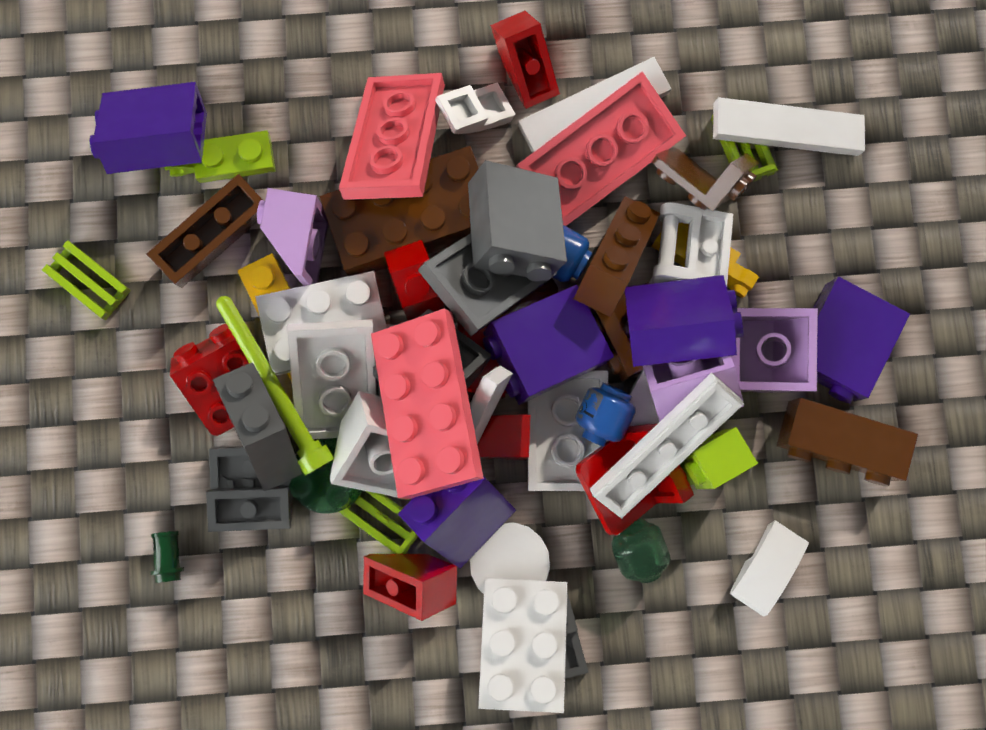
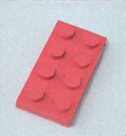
M642 71L518 163L516 168L558 178L563 225L567 226L650 164L656 154L670 149L686 137V134Z
M442 73L368 77L339 186L343 200L423 197L440 112L435 99L443 94L445 87Z
M444 308L371 333L398 499L407 500L484 479L453 313Z

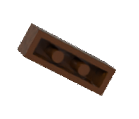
M237 174L146 255L175 285L183 288L257 223V209L259 202L263 199L240 174Z
M624 196L573 298L574 300L611 317L633 275L660 212L651 209L643 202Z
M798 398L788 401L776 446L787 449V456L790 458L811 462L813 457L826 461L825 468L843 474H850L851 470L864 473V480L867 482L889 486L890 481L907 480L918 434L807 399Z

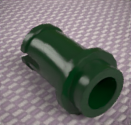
M179 531L151 534L155 571H150V575H155V583L181 580L180 572L184 571V567L180 568Z

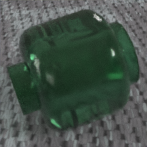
M644 519L635 520L623 532L615 535L611 542L612 551L619 570L629 580L640 581L641 583L653 582L667 569L671 560L660 527Z

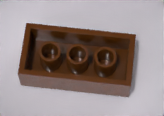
M471 146L430 159L423 197L343 200L340 190L319 196L343 268L348 276L370 271L377 272L388 268L384 255L386 251L422 240L427 254L450 247L471 234L468 182L479 169Z

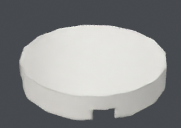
M515 522L504 523L470 558L471 576L477 588L483 594L485 578L546 581L550 570L549 551L542 538L530 527Z

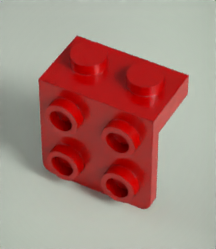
M226 323L215 328L209 334L210 338L195 345L194 342L180 347L173 354L174 357L171 358L170 377L209 433L214 436H219L234 428L213 379L249 364Z
M658 423L629 426L625 437L621 441H607L604 446L599 447L576 465V474L603 528L609 535H619L657 503H685L694 496L687 480V475L680 465L622 519L594 498L590 488Z

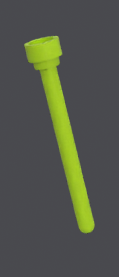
M228 296L219 297L216 301L217 309L248 362L254 363L279 415L300 449L297 451L300 457L298 464L305 476L332 461L334 457L327 445L322 446L319 440H313L231 298Z

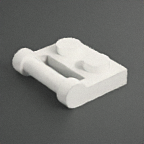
M670 202L662 204L659 215L660 221L663 222L658 265L653 267V282L662 283L724 275L727 287L733 214L716 210L711 211L710 209L703 210L699 207ZM678 223L689 224L685 267L674 265Z

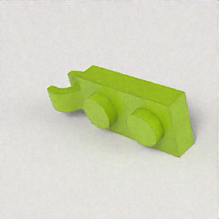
M268 130L205 139L201 163L164 167L165 170L170 171L171 177L195 173L196 180L199 183L232 179L237 174L245 177L276 172L271 137Z

